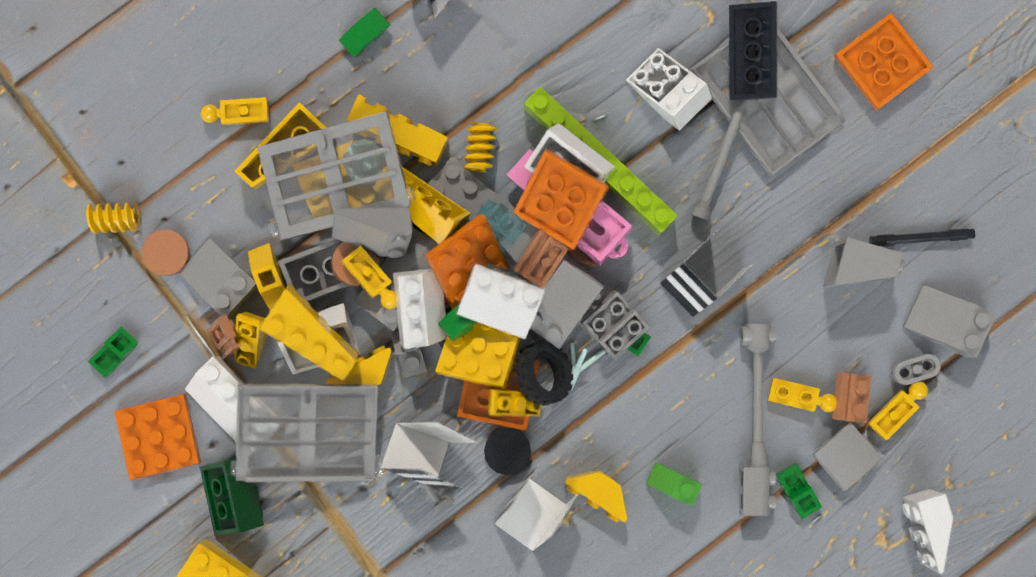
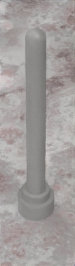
M737 111L732 116L701 202H698L697 206L693 207L692 216L706 221L710 219L712 212L709 205L741 122V112Z

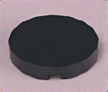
M498 429L486 441L484 448L485 460L489 467L499 474H517L526 467L530 460V443L526 436L517 429Z

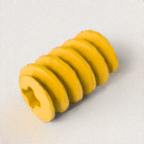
M470 122L473 126L468 128V133L472 136L467 137V142L472 145H468L465 148V151L470 154L464 156V160L469 163L464 164L463 169L471 172L487 173L486 169L493 167L492 164L487 162V159L494 158V155L488 153V150L495 149V146L489 144V141L496 140V137L491 135L490 132L497 131L498 128L488 123Z
M129 202L125 203L124 209H122L120 203H116L114 210L110 203L106 204L105 210H103L101 204H97L96 211H94L91 204H88L86 218L90 230L95 234L101 231L102 233H108L110 230L114 233H117L119 230L121 232H127L128 230L136 232L140 226L141 212L137 202L134 203L133 209H131Z

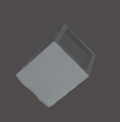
M848 237L836 241L823 287L830 288L897 277L904 267V260H902L904 253Z

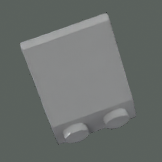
M409 207L336 209L331 232L332 237L356 247L362 246L364 250L381 257L399 258L405 256L412 236Z
M211 238L187 262L185 267L178 272L221 316L227 315L228 319H232L258 290L254 277Z
M335 239L278 261L286 285L290 283L308 303L349 286L337 279L331 266L333 253L343 241Z
M564 259L543 288L545 291L530 329L560 349L604 286Z
M922 285L903 327L966 358H977L997 315L976 304Z

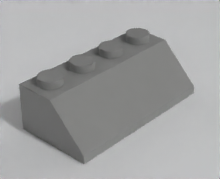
M412 227V236L406 255L399 258H390L388 256L380 266V269L392 281L386 288L395 291L393 273L431 269L425 254L435 248L437 244ZM363 289L355 302L394 331L398 326L397 308L387 309L383 307L379 294L372 299L366 290Z

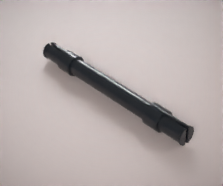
M966 228L900 235L884 234L870 236L869 242L877 246H893L895 244L944 240L960 241L974 239L975 230Z

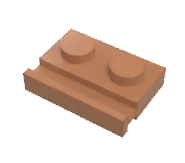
M538 229L513 270L543 289L569 248Z
M227 315L217 318L208 328V332L217 350L221 349L223 352L222 360L232 356L241 347V344H236L234 340L236 337L235 324L232 320L228 319Z
M837 372L835 387L837 404L833 411L832 419L859 423L867 422L871 376Z

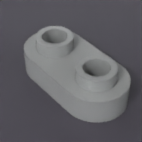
M922 354L903 360L893 366L892 377L898 384L910 385L936 376L940 371V361L932 354ZM925 361L929 364L927 370H924L922 366ZM902 369H905L907 372L905 377L900 375Z

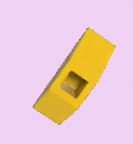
M268 243L248 251V257L258 290L271 311L287 285L272 246Z
M249 312L238 313L236 317L235 342L236 344L240 343L241 347L234 353V362L256 369L268 336L267 333L259 329L265 320L264 317Z
M381 346L372 351L373 356L364 359L363 356L358 358L343 381L329 373L331 378L325 381L327 384H377L379 386L384 383L394 351L391 347L386 349L385 346Z
M490 389L488 414L540 417L542 404L535 405L534 401L527 400L525 393H521V391Z
M600 470L567 476L564 482L568 485L566 487L568 491L574 495L581 493L588 498L586 503L597 510L599 507H602L608 511L606 516L616 523L619 520L624 523L627 521L622 489L618 482Z

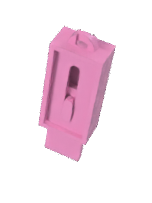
M530 149L506 175L523 191L533 174L524 167L533 154V151ZM601 201L577 247L599 266L608 257L619 259L628 250V242L625 238L631 232L632 225L604 201ZM621 245V248L615 252L614 250Z

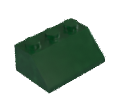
M236 458L199 466L214 536L241 533L264 526L263 512L257 496V486L255 482H246V479H236Z

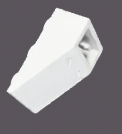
M659 48L626 79V82L651 107L679 131L712 99L707 83Z
M928 489L903 497L904 504H902V509L912 526L909 528L912 539L917 542L919 550L916 553L919 562L939 574L943 573L953 521L946 494Z

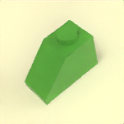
M655 462L646 484L690 506L694 505L703 485Z

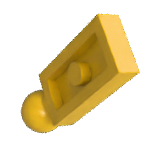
M267 97L220 100V108L207 104L200 111L201 118L207 123H213L218 118H221L222 125L270 122Z
M359 246L342 260V264L372 299L379 294L383 307L387 309L397 307L395 291L386 288L392 281L362 246Z
M772 378L767 401L815 412L818 405L824 412L830 413L835 410L837 404L836 397L832 394L819 396V388Z
M919 381L911 384L908 394L900 390L867 423L883 440L887 441L920 408L914 401L924 399L927 396L928 387L924 382Z

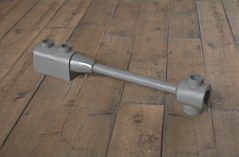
M746 324V326H741L740 329L741 345H746V348L753 352V442L749 465H739V513L743 516H769L770 510L776 509L775 495H770V486L776 485L775 471H770L763 443V352L770 348V343L776 342V330L770 329V324Z

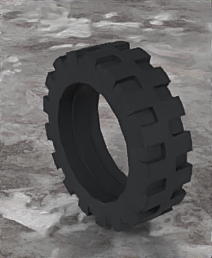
M540 340L522 348L519 351L520 354L515 358L517 363L514 365V372L517 375L515 380L520 385L521 393H525V398L529 401H534L535 405L542 404V406L562 401L563 398L569 395L568 391L573 386L571 384L573 380V374H571L572 365L567 360V354L561 351L562 348L558 349L550 342H546V340ZM537 355L545 358L553 371L554 382L550 391L543 388L535 376L534 361Z

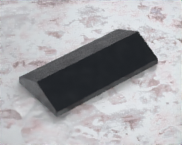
M777 1L729 5L730 100L778 98Z

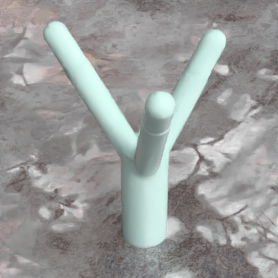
M570 343L571 374H573L571 390H573L580 372L606 353L604 349L582 364L587 354V349L585 348L576 363L575 345Z

